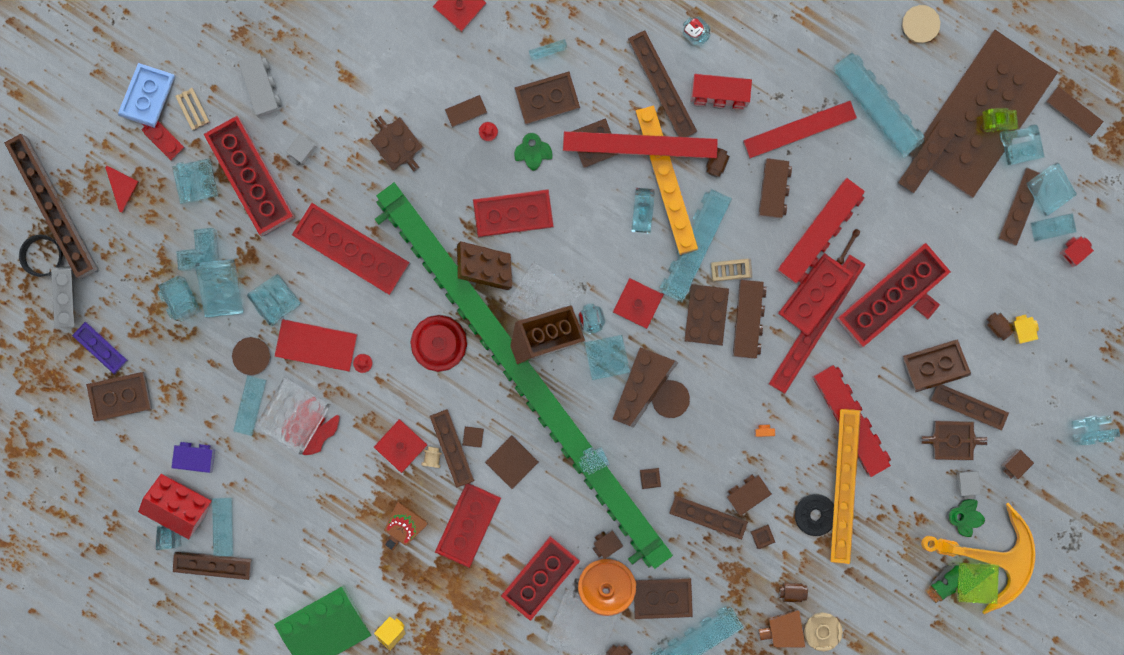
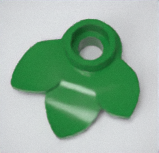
M536 133L526 134L523 137L522 144L518 145L514 152L515 161L525 160L526 165L533 171L539 168L542 159L551 160L553 157L549 144L541 141V138ZM531 139L536 141L535 145L530 146L528 144L529 140Z
M975 499L962 501L960 506L953 508L948 516L950 523L957 526L959 534L964 537H972L973 528L981 527L985 523L984 516L976 511L978 501ZM958 514L961 515L960 520L957 519Z

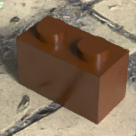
M751 474L743 480L745 483L742 486L738 487L735 485L727 491L729 494L726 498L739 516L772 495L759 475L754 477Z

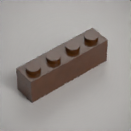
M739 281L732 357L756 359L757 355L761 354V344L758 343L759 336L763 334V325L760 324V318L764 317L765 313L762 298H766L767 286H764V282Z

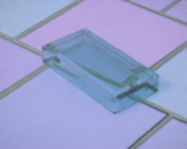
M563 39L529 50L530 59L535 60L566 50V40Z

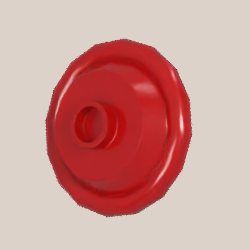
M434 315L418 323L413 330L410 344L412 354L420 365L428 370L440 372L450 370L460 363L466 353L467 338L464 329L456 320L444 315Z

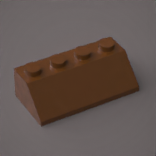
M570 305L515 322L510 347L516 363L521 364L576 346L584 342L585 338L573 307Z

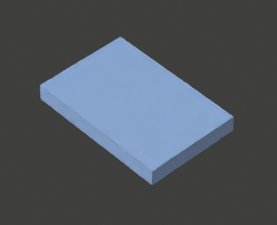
M138 63L119 109L118 116L155 128L175 75Z

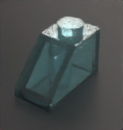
M636 188L632 232L651 233L655 189Z
M1073 213L1030 223L1034 242L1077 232Z
M162 525L157 526L156 550L173 549L182 546L181 535Z

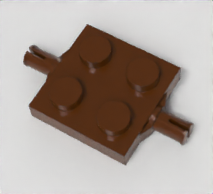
M381 116L374 121L381 130L370 141L391 169L395 171L404 164H408L413 172L420 167L413 158L424 147L402 118L399 117L390 124H386Z
M934 421L933 436H921V439H928V441H921V444L933 445L935 460H974L975 446L987 445L988 443L980 442L988 441L987 437H976L974 422Z

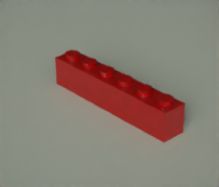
M846 178L776 271L794 285L797 282L802 283L808 275L805 271L809 266L814 267L819 260L817 255L820 251L823 253L831 244L828 242L832 236L836 237L842 229L840 227L843 221L847 222L853 215L851 211L855 205L858 207L865 197L862 195L865 191Z
M831 365L812 376L839 424L841 409L860 411L863 409L857 400H853L851 396L853 391L849 384H844L841 379L844 376L840 368H835L834 365ZM860 413L858 459L868 477H872L890 467L889 461H891V458L886 450L882 451L879 446L882 443L878 435H873L870 430L872 425L867 417L864 418Z

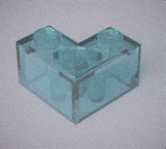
M214 228L193 230L195 249L176 251L179 271L220 267L217 233Z

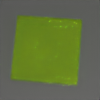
M959 563L957 601L997 604L999 565Z

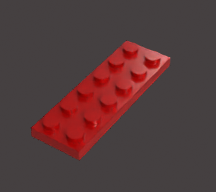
M313 203L310 204L292 234L295 238L391 295L410 264L407 260Z

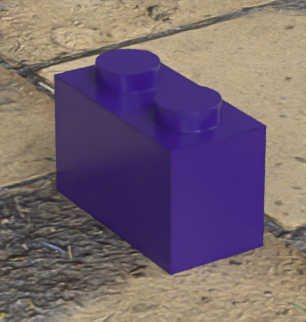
M180 442V445H174L171 468L206 473L213 472L215 450L210 449L211 445L199 444V448L191 447L192 443Z

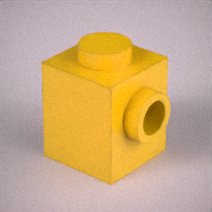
M1027 315L1015 317L1016 321L1010 322L1014 329L1013 334L1016 344L1038 339L1037 331H1039V327L1033 317L1027 318Z
M391 617L374 633L376 639L390 651L406 634L404 624L397 618L394 620Z

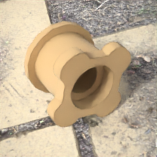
M428 446V450L423 451L425 452V457L421 465L440 468V455L443 454L439 452L440 448Z

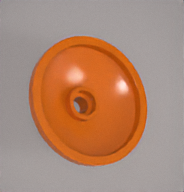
M601 559L592 562L583 570L579 578L578 592L581 601L590 611L602 616H613L622 613L631 605L636 593V582L632 572L621 562L612 559ZM603 589H608L610 592L605 594Z

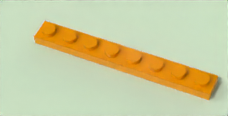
M654 105L636 110L642 135L663 136ZM649 155L679 255L698 250L670 156Z
M840 410L831 562L851 563L860 410Z

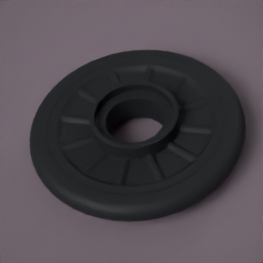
M812 494L804 497L798 503L795 509V521L802 532L810 536H822L833 528L834 504L829 498L820 494ZM813 510L821 512V518L817 521L811 519L810 515Z

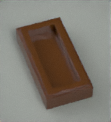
M480 95L445 109L452 128L487 114Z

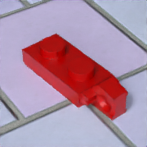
M157 121L155 128L142 124L144 127L141 130L144 132V135L171 161L185 148L159 121Z

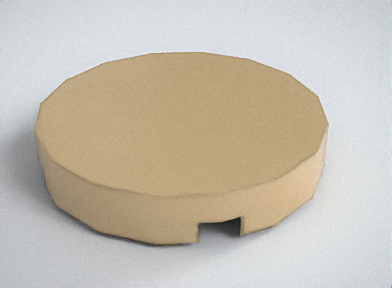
M918 5L906 12L902 19V29L909 40L914 43L923 44L937 36L941 22L939 15L934 9L926 5Z
M821 612L814 614L805 623V640L815 650L823 652L832 650L842 639V626L837 618L829 613Z

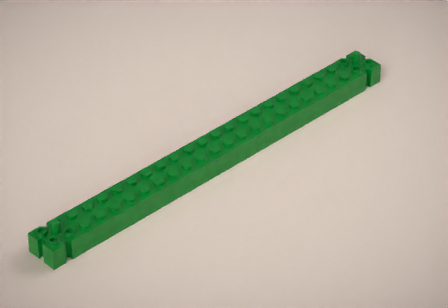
M393 182L377 194L376 197L379 200L376 203L383 211V213L375 218L377 224L380 225L386 219H389L395 228L399 226L402 230L399 232L406 243L411 242L413 247L410 249L418 259L422 257L425 261L422 263L429 274L434 273L436 277L433 280L440 289H446L448 293L445 296L452 305L454 303L458 305L457 312L464 320L467 318L471 324L468 326L474 335L479 333L482 338L480 343L487 351L490 349L493 352L492 359L498 366L502 364L505 368L503 373L509 381L514 380L517 384L514 387L521 397L526 396L528 399L527 406L532 412L537 411L540 415L537 419L544 428L548 426L552 431L549 435L554 442L557 443L559 441L563 446L561 449L562 453L567 459L569 457L573 459L575 463L572 466L578 474H584L586 477L584 482L589 489L592 490L594 488L598 494L595 497L601 505L606 504L609 510H607L609 516L613 521L617 519L620 522L619 529L625 537L627 535L631 537L632 541H630V544L636 550V553L628 558L629 562L633 565L642 558L648 568L652 566L656 569L671 558L673 554L529 361L521 364L516 363L510 347L511 337L470 282L458 279L457 265L396 183Z

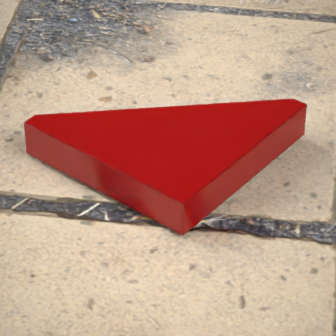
M106 165L105 169L118 210L123 213L139 181Z

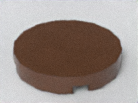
M244 338L233 348V364L243 374H260L270 363V349L259 338Z
M667 380L652 399V404L659 415L665 418H676L687 410L690 404V395L682 383Z

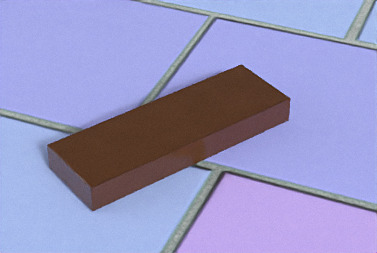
M1057 87L1046 101L1049 106L1090 137L1095 134L1104 122L1060 87Z

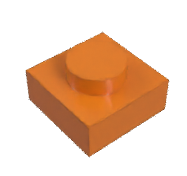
M759 425V429H754V437L775 436V428H770V425Z

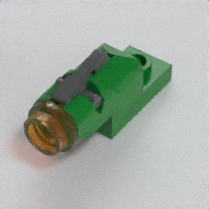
M964 564L954 567L947 565L934 579L926 593L934 603L942 602L948 596L956 593L957 589L961 594L965 595L995 571L988 564L978 566L974 570V574Z

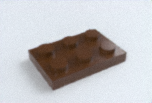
M569 71L514 88L525 125L580 109Z
M462 241L457 244L458 279L508 291L512 288L510 253Z
M691 284L685 342L723 346L729 288Z
M958 339L903 356V361L915 393L971 376V371Z
M144 372L86 384L94 422L152 410Z
M691 578L635 580V619L693 617Z

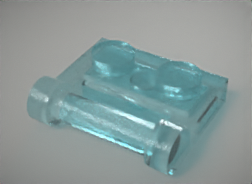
M1036 124L1030 125L1025 129L1000 132V139L1004 145L1008 165L1045 157L1039 128ZM1028 135L1032 137V141L1012 145L1011 139Z

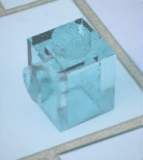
M591 447L582 451L583 456L580 457L582 461L579 462L583 473L587 471L588 474H592L610 465L602 447L595 450Z

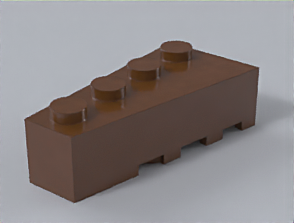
M640 347L613 420L634 428L678 362Z

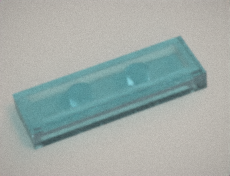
M247 375L234 432L253 436L267 380Z
M212 498L213 555L233 556L232 498Z

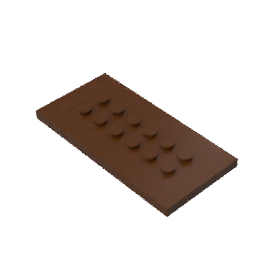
M994 30L909 156L914 159L941 119L945 120L958 130L930 171L970 198H974L1058 71L997 30Z

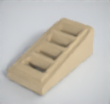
M751 259L711 263L713 282L753 277ZM741 263H745L746 274L742 275ZM734 264H737L738 275L734 274ZM720 265L722 269V277H719L718 266ZM726 265H729L730 276L726 274Z

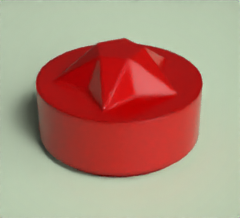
M485 122L479 128V135L482 140L490 142L496 139L498 129L494 123Z
M359 354L354 358L353 366L356 371L366 373L371 370L373 361L369 355Z

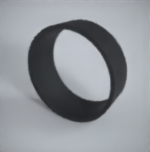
M40 234L26 239L19 250V261L22 268L27 273L38 277L49 275L51 271L41 274L33 271L28 266L26 252L33 242L41 239L53 242L59 251V260L56 267H59L62 261V252L57 242L49 236Z

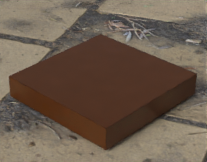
M511 435L485 463L513 489L539 461Z

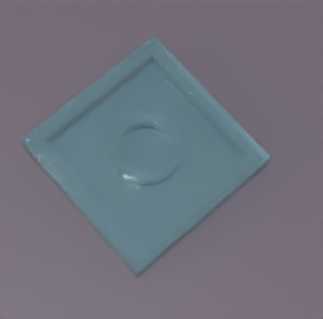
M1054 163L1026 183L1045 216L1050 215L1077 195L1059 163Z

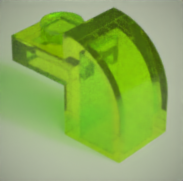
M995 108L982 112L985 132L1018 129L1016 110Z

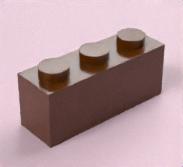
M766 158L758 217L781 220L783 215L786 216L787 204H784L785 196H789L790 185H787V178H791L792 166H789V161Z

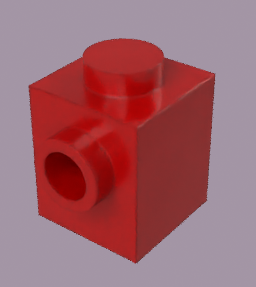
M1080 236L1077 238L1072 237L1065 243L1067 247L1060 254L1074 267L1094 250L1091 248V242L1087 238Z

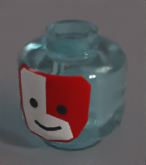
M690 17L683 24V35L693 45H702L711 36L710 26L701 17L693 19Z
M594 304L583 306V310L578 314L582 329L588 331V333L601 331L606 323L602 308L594 306Z

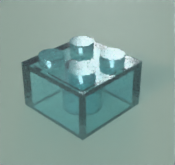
M178 275L158 285L160 289L158 295L162 302L165 301L169 308L166 311L171 319L182 322L202 312L185 277Z
M622 335L584 342L592 381L630 373Z

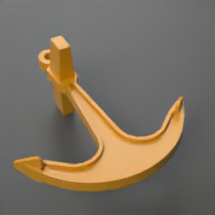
M1009 503L1006 504L1017 535V541L1015 546L1008 552L961 547L955 541L942 538L937 540L933 536H926L921 542L922 548L929 552L936 550L938 554L951 557L962 555L1004 569L1008 578L1007 585L982 611L983 614L1002 608L1016 599L1027 586L1035 565V544L1032 533L1021 515Z

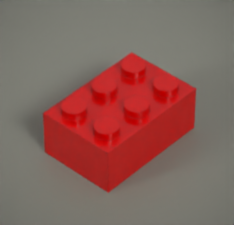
M694 74L690 102H694L695 106L713 104L715 108H725L726 105L732 106V109L744 110V107H748L750 103L752 79Z
M160 474L143 497L138 512L189 540L206 516L211 500Z

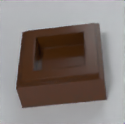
M465 426L462 445L482 448L484 429Z
M659 468L640 470L642 489L661 487Z
M768 524L750 531L757 549L776 543Z

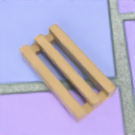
M193 88L175 96L193 131L210 123ZM190 94L204 119L202 122L188 97ZM182 98H185V100H186V102H187V104H188V106H189V108H190V110H191V112H192V114H193V116H194V118H195V120H196V122H197L196 125H194V123H193V121H192V119H191V117H190V115H189V113H188V111H187V109H186V107H185V105H184V103H183V101H182Z

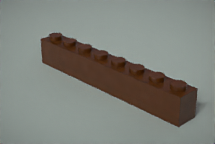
M19 134L4 142L76 278L83 279L98 270L28 138L23 134Z

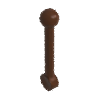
M855 229L853 231V236L844 252L836 260L839 264L844 263V257L855 238L860 235V230Z

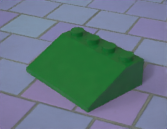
M344 585L274 624L292 655H338L372 636Z

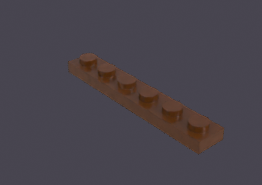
M644 30L628 38L677 136L689 137L697 133V129L646 31Z

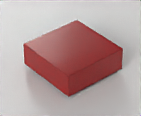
M926 293L913 308L928 320L940 304Z

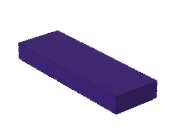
M84 322L72 335L114 375L128 361L87 322Z

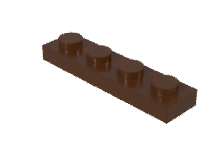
M941 119L898 183L915 193L958 129Z
M1025 168L999 234V240L1017 246L1044 174Z
M945 385L936 386L930 399L934 403L1001 431L1009 415V412Z
M446 409L430 415L456 488L474 482V477L449 410Z
M676 495L669 512L671 515L741 540L748 521Z
M175 552L173 556V572L249 580L252 559Z

